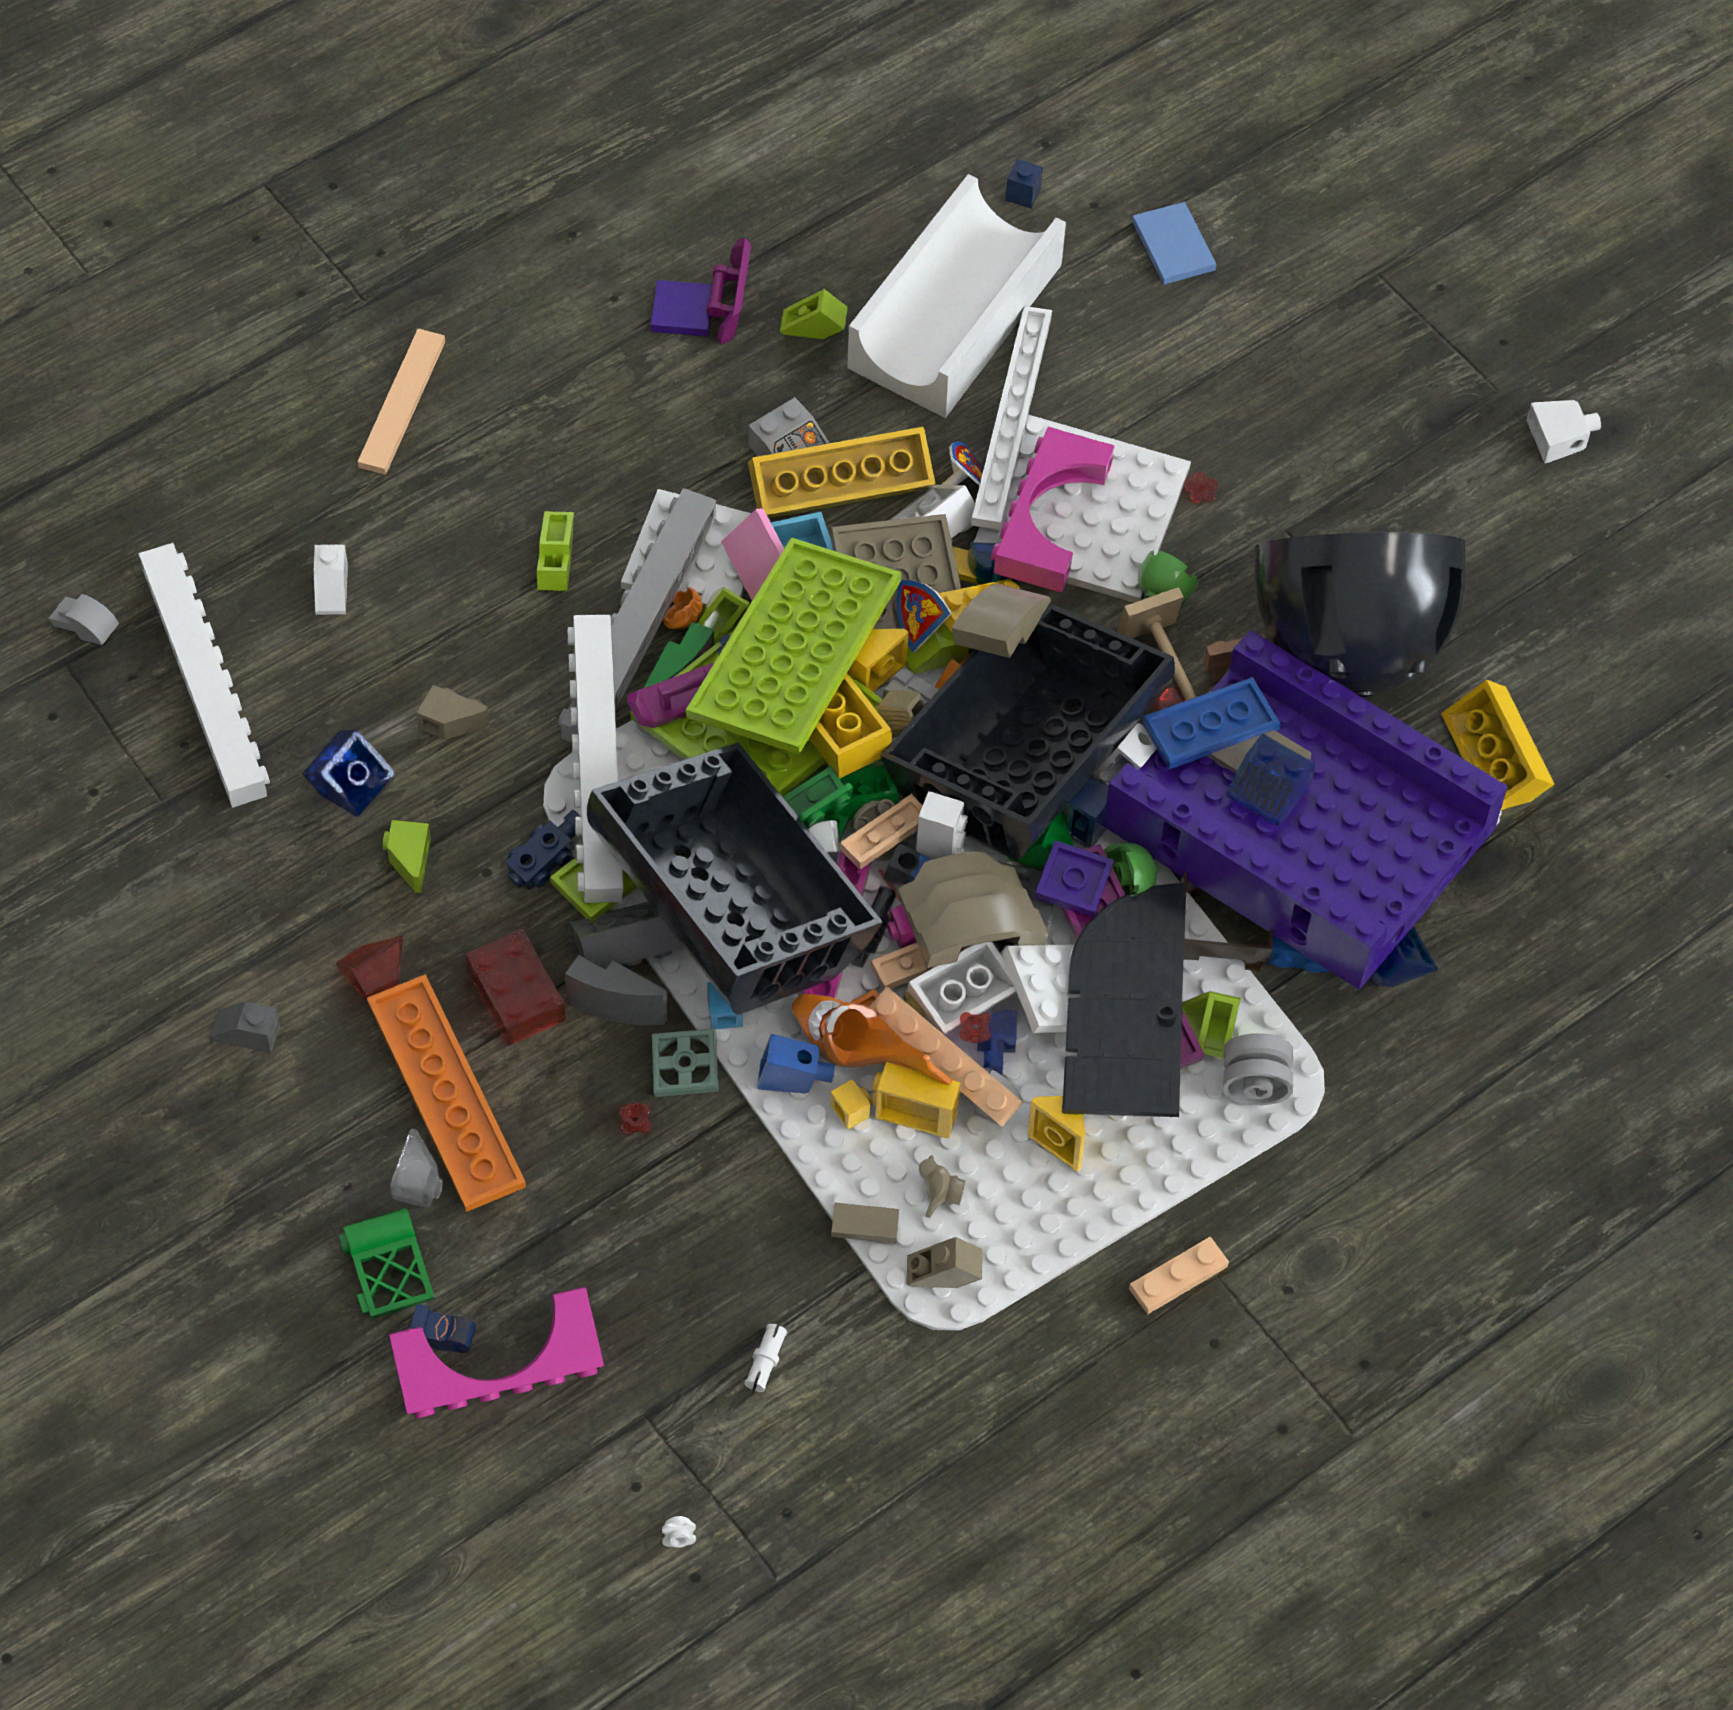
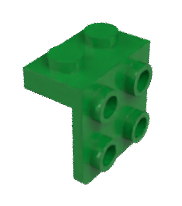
M829 766L784 795L783 798L797 814L799 820L809 829L813 825L823 822L822 818L832 811L834 814H837L849 806L848 801L851 799L853 786L851 783L843 785L832 767Z

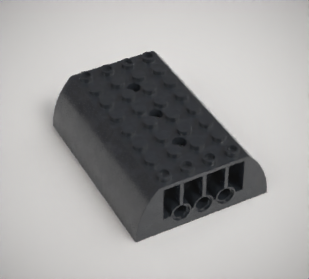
M1049 603L1025 644L1019 643L1010 658L975 649L881 754L883 764L894 785L904 798L912 794L923 805L930 791L964 802L963 815L968 816L964 829L966 837L1016 861L1028 852L1170 686L1175 673L1174 656ZM1081 707L1075 712L1066 711L1068 708ZM1041 747L1045 748L1042 752L1039 753L1031 752L1033 749H1039Z

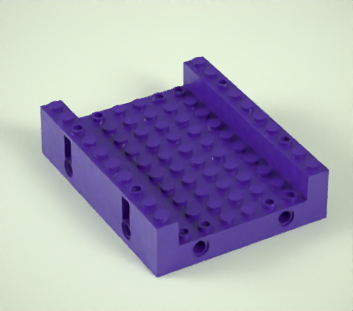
M1250 630L1233 648L1230 669L1214 686L1211 692L1253 677L1280 722V729L1277 732L1311 752V759L1289 784L1291 788L1277 816H1274V813L1286 789L1276 799L1271 811L1267 812L1273 798L1269 796L1263 809L1260 808L1266 797V792L1263 791L1257 804H1253L1261 790L1256 787L1250 801H1248L1247 798L1254 787L1251 783L1244 796L1241 797L1240 795L1247 783L1244 780L1237 793H1234L1240 776L1214 763L1215 761L1205 756L1168 769L1156 749L1139 770L1127 763L1109 782L1103 827L1128 843H1136L1144 847L1153 859L1183 877L1185 871L1189 882L1269 932L1272 929L1274 936L1360 990L1495 830L1508 786Z

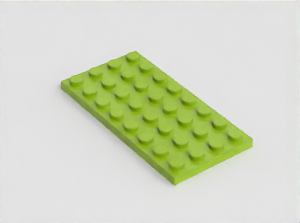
M791 537L686 709L687 718L799 755L901 582V572Z

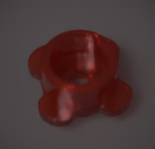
M969 1012L961 1014L962 1030L959 1032V1036L963 1041L980 1043L990 1039L991 1032L988 1030V1024L991 1022V1016L988 1013L982 1012L979 1015H971Z
M640 1103L622 1106L619 1109V1116L622 1117L623 1121L620 1127L621 1132L625 1135L639 1131L642 1133L650 1132L652 1129V1123L648 1117L651 1112L650 1107L647 1104ZM637 1117L639 1120L635 1122L632 1119Z

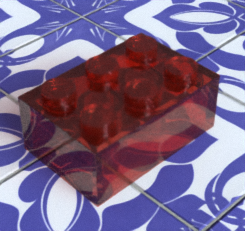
M523 929L465 954L467 972L508 1046L566 1020L564 1001Z

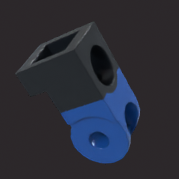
M899 843L887 866L883 879L893 884L896 881L903 884L912 882L924 862L932 859Z

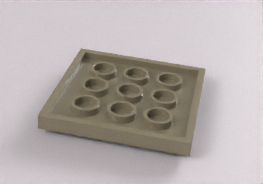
M946 514L831 527L829 530L833 551L901 572V580H915L927 584L937 593L961 589ZM898 587L873 629H900L896 604Z

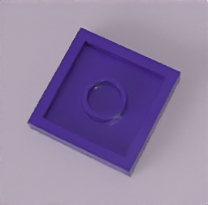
M657 280L651 332L708 337L710 315L707 314L706 309L707 304L710 302L712 284Z
M1055 840L1038 884L1035 898L1094 917L1114 860Z

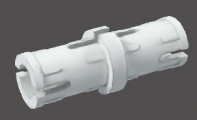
M777 1324L767 1325L761 1345L754 1351V1363L744 1382L745 1386L749 1389H753L756 1379L759 1378L755 1391H765L772 1367H776L779 1357L777 1355L784 1337L787 1335V1330L782 1326H779L777 1334L773 1338Z

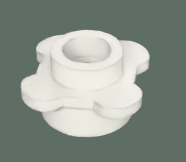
M682 1516L670 1518L662 1527V1533L665 1534V1537L662 1539L663 1545L667 1547H684L693 1544L696 1541V1536L693 1535V1531L696 1529L695 1524Z

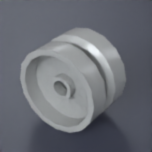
M1251 1033L1230 1039L1224 1045V1067L1226 1069L1223 1071V1092L1228 1098L1248 1105H1271L1287 1100L1293 1094V1072L1291 1071L1293 1068V1046L1289 1041L1270 1034Z

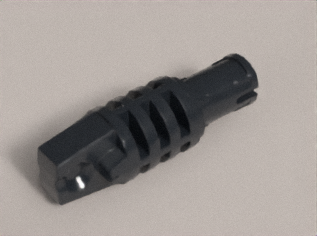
M879 887L871 908L882 920V924L863 951L851 962V965L863 968L870 953H876L889 922L888 913L896 898V893L891 888Z

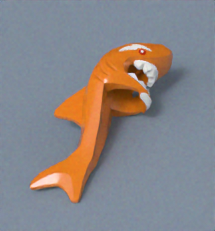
M803 994L793 1001L791 1006L792 1013L801 1031L810 1044L819 1047V1054L829 1063L841 1067L859 1068L879 1063L885 1065L886 1062L900 1066L907 1065L913 1067L942 1084L950 1085L952 1083V1079L930 1062L928 1055L903 1041L870 1007L816 994Z

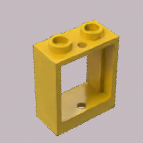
M886 1062L883 1073H876L872 1087L874 1094L871 1105L876 1106L875 1118L949 1139L958 1113L961 1082L952 1080L950 1085H945L918 1070Z

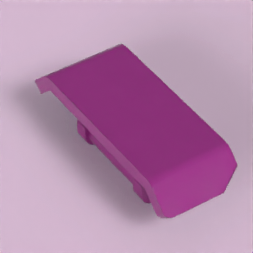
M746 238L738 239L732 247L730 263L735 268L725 265H715L713 267V283L710 302L707 304L706 312L710 316L726 318L719 327L717 336L721 344L728 342L736 335L751 244ZM724 280L736 281L733 306L721 303Z
M715 662L628 694L627 703L640 725L655 728L687 716L686 709Z

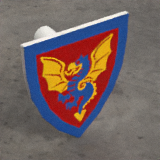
M960 441L953 442L949 449L954 474L941 485H959L969 476L980 486L983 474L982 466L966 443Z
M901 580L896 596L898 622L900 629H905L909 632L908 646L915 653L952 613L941 596L927 584L915 580Z

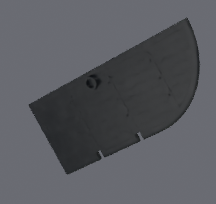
M1183 883L1156 885L1139 894L1132 892L1120 897L1099 911L1080 933L1070 959L1068 993L1080 994V998H1068L1065 1051L1077 1053V1057H1065L1062 1113L1179 1117L1185 920Z

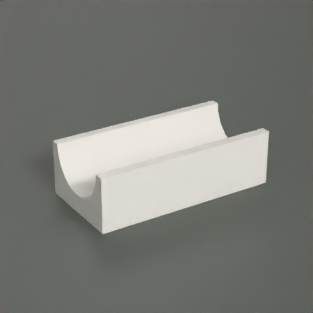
M968 174L849 325L847 368L946 418L1019 322L1024 306L1030 307L1060 268L1066 222L1055 218L1048 229L1041 233H1031L1017 229L1003 221L990 209L980 193L978 179Z

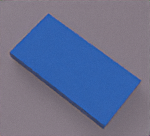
M1253 677L1142 717V724L1168 769L1211 755L1214 752L1269 731L1280 729L1279 720Z

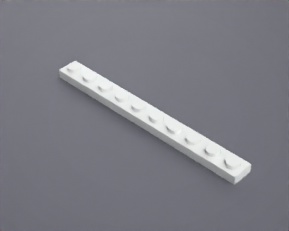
M1028 306L1023 308L972 515V526L1001 530L1049 331L1052 310Z

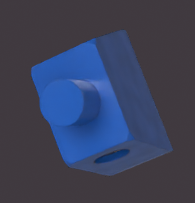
M771 1034L760 1060L757 1089L806 1094L810 1092L814 1080L832 1083L835 1064L818 1061L819 1047L817 1045Z

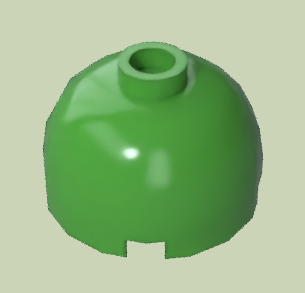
M1153 550L1147 555L1139 569L1138 583L1141 591L1144 593V599L1179 587L1184 597L1183 604L1196 590L1199 584L1197 577L1193 574L1190 578L1185 573L1187 566L1174 556L1163 551H1159L1154 555Z
M1136 843L1111 844L1104 849L1107 858L1114 860L1112 868L1125 895L1132 892L1139 894L1155 886L1158 867L1147 849Z

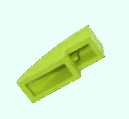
M544 512L539 542L537 590L567 591L574 512Z

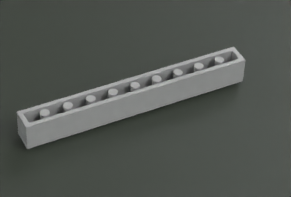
M685 488L682 489L678 498H673L667 520H662L659 524L655 543H650L647 547L643 566H638L635 570L631 589H626L620 602L621 608L618 614L613 613L611 616L615 712L716 517V500ZM571 699L572 702L569 708L563 709L558 721V725L561 726L562 739L572 742V734H577V726H571V707H576V699Z

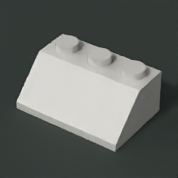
M934 485L890 520L946 514L951 542H953L952 538L955 535L965 532L972 527L971 522L975 502L964 485Z
M992 942L972 945L960 952L957 962L938 965L911 980L905 997L914 1010L945 1035L1014 995L1017 991L1003 957Z

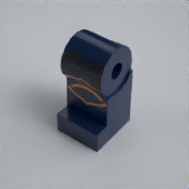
M419 1304L416 1305L410 1329L422 1326L426 1340L431 1348L458 1353L469 1352L476 1329V1324L468 1318L430 1311V1307Z

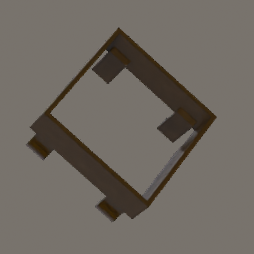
M1184 871L1181 883H1183L1186 915V892L1190 896L1200 897L1201 889L1187 880V873ZM1184 920L1183 960L1199 961L1200 956L1246 960L1245 970H1250L1251 972H1260L1262 962L1270 961L1273 950L1272 929L1269 932L1266 931L1265 946L1185 939Z

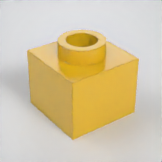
M853 1079L831 1091L830 1106L848 1130L869 1118L871 1098L865 1088H859Z

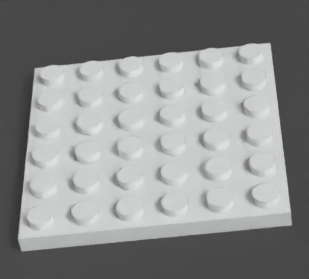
M1028 415L1002 525L1004 521L1009 522L1011 517H1008L1011 503L1013 500L1018 501L1019 499L1017 491L1022 478L1027 479L1026 468L1030 457H1036L1034 449L1039 436L1044 437L1047 427L1115 445L1112 466L1104 485L1078 482L1054 487L1043 493L1033 503L1029 511L1033 523L1045 538L1055 545L1073 552L1071 571L1066 583L1133 603L1140 601L1144 593L1141 591L1138 583L1139 569L1150 551L1154 550V555H1156L1161 548L1188 475L1191 461ZM980 527L971 551L991 556L995 543L1000 544L1002 541L1000 538L1001 530Z

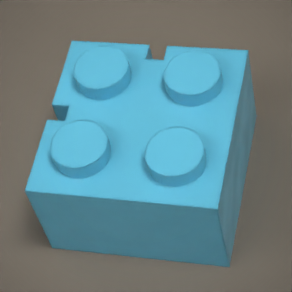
M821 512L771 522L784 548L792 537L833 550Z

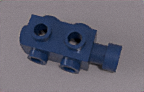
M572 809L564 816V822L558 827L551 820L545 825H539L533 830L530 839L522 847L519 845L509 853L508 860L505 862L510 871L507 876L518 888H521L523 885L529 890L534 886L537 888L542 887L550 879L551 875L549 872L557 864L562 867L571 860L573 856L571 851L574 849L571 840L576 836L575 817H581L575 810ZM552 837L555 838L553 843L546 844ZM528 859H532L529 865H523Z

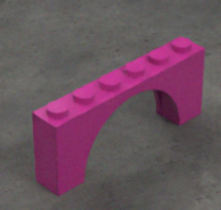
M1047 427L1044 437L1039 436L1034 449L1036 457H1030L1026 468L1028 477L1027 479L1022 478L1017 491L1019 499L1018 501L1013 500L1008 514V517H1011L1009 522L1004 521L1000 532L1002 541L1000 544L995 543L991 560L995 561V574L1060 593L1063 592L1071 571L1073 552L1065 550L1045 538L1033 523L1029 510L1043 493L1054 487L1078 482L1104 485L1112 466L1115 445Z
M583 1286L551 1294L553 1319L543 1348L527 1366L502 1378L476 1379L452 1370L434 1354L426 1340L422 1326L390 1333L389 1338L407 1414L414 1413L415 1418H421L435 1414V1407L447 1405L448 1410L458 1409L467 1406L466 1400L480 1397V1401L485 1402L500 1398V1391L512 1389L513 1394L533 1390V1383L545 1381L546 1386L565 1382V1375L577 1373L578 1378L597 1374V1368L604 1366L586 1287Z

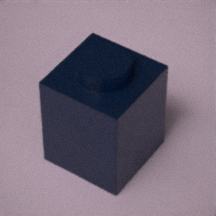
M1017 159L1007 178L1005 200L1032 208L1041 190L1043 167Z

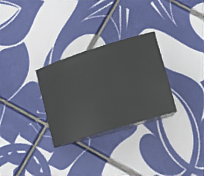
M578 955L565 973L567 1004L598 1018L631 1025H664L667 1021L666 990L613 960L605 970Z

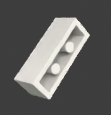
M928 792L918 816L916 852L930 859L964 853L965 848L962 846L966 837L964 829L968 816L963 815L964 802Z

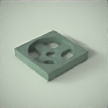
M715 1028L652 1034L653 1093L655 1097L718 1092L717 1036ZM691 1039L707 1046L709 1053L695 1054L691 1050ZM677 1041L678 1050L673 1056L660 1057L670 1044ZM682 1057H689L691 1063L687 1067H681L679 1060ZM710 1066V1073L703 1082L692 1083V1071L696 1067ZM675 1069L678 1072L679 1084H667L661 1078L660 1070Z

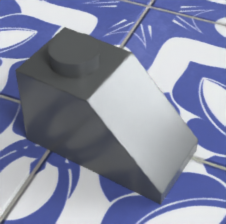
M245 1001L218 1010L209 1039L210 1041L271 1053L280 1028L277 1008Z

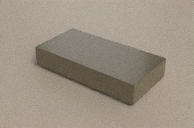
M835 1203L831 1237L896 1243L900 1209Z

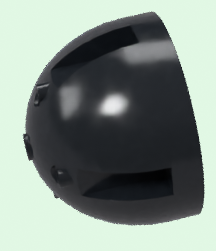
M1342 533L1282 538L1265 541L1254 546L1256 596L1260 614L1273 643L1360 697L1376 696V693L1393 689L1418 674L1427 673V667L1439 655L1449 640L1462 608L1465 592L1466 555L1465 540L1458 537L1423 533Z

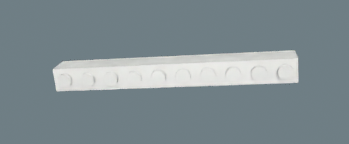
M173 543L139 553L143 573L232 808L267 797L265 784L270 783L266 768L265 766H258L257 760L261 759L255 741L250 743L247 736L251 735L246 717L240 719L238 711H241L242 707L237 693H230L229 687H233L230 674L227 669L223 671L220 664L224 663L219 646H212L211 640L215 639L210 623L203 622L202 617L206 616L201 599H194L193 594L197 593L192 576L186 577L184 571L188 570L183 553L177 554Z
M574 615L573 627H568L567 633L568 645H574V653L569 654V672H575V680H570V699H576V707H571V726H577V734H572V753H578V762H573V780H579L580 789H574V807L580 808L581 817H575V834L582 835V844L576 845L577 863H583V873H577L578 891H584V903L622 902V867L592 830L586 815L591 791L618 782L610 615Z

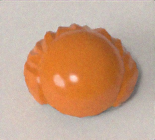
M689 587L685 592L681 590L677 592L674 598V605L667 610L663 618V623L668 629L684 630L689 628L692 622H697L704 606L702 598L697 591Z

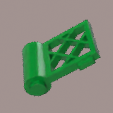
M407 1208L343 1227L344 1234L338 1236L343 1253L350 1252L363 1291V1293L357 1295L363 1315L369 1313L371 1319L416 1306L417 1304L435 1300ZM412 1248L414 1260L409 1269L393 1262L398 1251ZM390 1254L388 1259L382 1257ZM375 1259L385 1265L378 1278L375 1279L364 1273L361 1263ZM416 1265L418 1267L420 1275L413 1272ZM389 1267L405 1274L398 1289L381 1282ZM412 1277L423 1283L426 1293L412 1297L402 1292L409 1278ZM367 1281L374 1284L371 1290H369ZM378 1287L394 1294L388 1305L375 1309L372 1297ZM399 1297L405 1299V1300H401V1301L396 1302Z

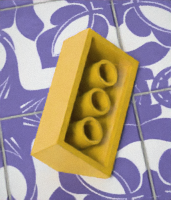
M1485 680L1441 713L1462 758L1508 786L1501 810L1531 802L1555 785L1505 686Z

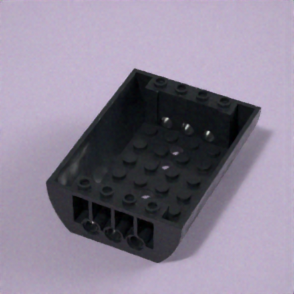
M739 742L591 791L586 814L590 827L736 1015L834 979L863 951L882 924V920L805 824L799 820L797 814ZM675 853H681V854H683L685 857H683V856H677ZM692 875L700 876L703 880L694 878ZM728 920L736 922L737 924H739V926L735 924H730Z

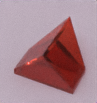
M403 935L362 945L336 962L337 967L366 1001L367 997L399 985Z

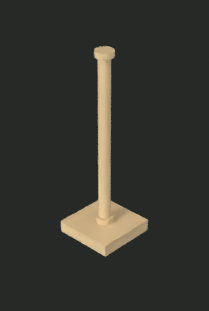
M1178 587L1124 606L1117 632L1130 638L1152 632L1160 650L1174 656V679L1185 701L1197 696L1163 627L1176 622L1184 598Z

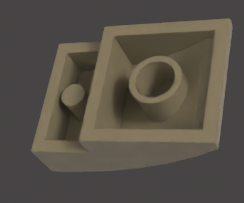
M997 583L981 591L966 606L951 627L955 644L1010 658L1019 643L1025 644L1051 599L1049 596Z

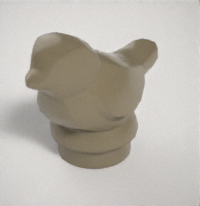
M933 1155L923 1160L919 1164V1173L924 1180L929 1197V1206L925 1217L931 1218L935 1209L944 1202L948 1205H960L965 1180L959 1179L956 1175L951 1176L948 1169L934 1161Z

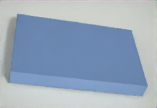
M1185 202L1133 215L1132 223L1163 285L1216 270V262Z

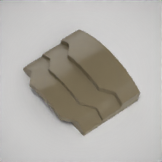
M984 852L959 853L926 861L914 881L897 889L898 897L927 968L957 962L961 947L1007 938H1011L1014 946L1046 944L1048 937L1047 929L1038 909L1033 907L1026 889L1023 888L1015 868L1001 865Z

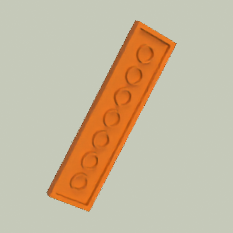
M426 974L367 997L369 1008L465 1211L468 1212L526 1188L523 1175Z

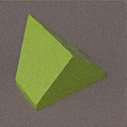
M722 587L714 591L696 623L714 630V644H716L736 629L750 603L726 587Z
M1208 991L1182 1002V1010L1204 1054L1224 1059V1045L1232 1039L1241 998Z

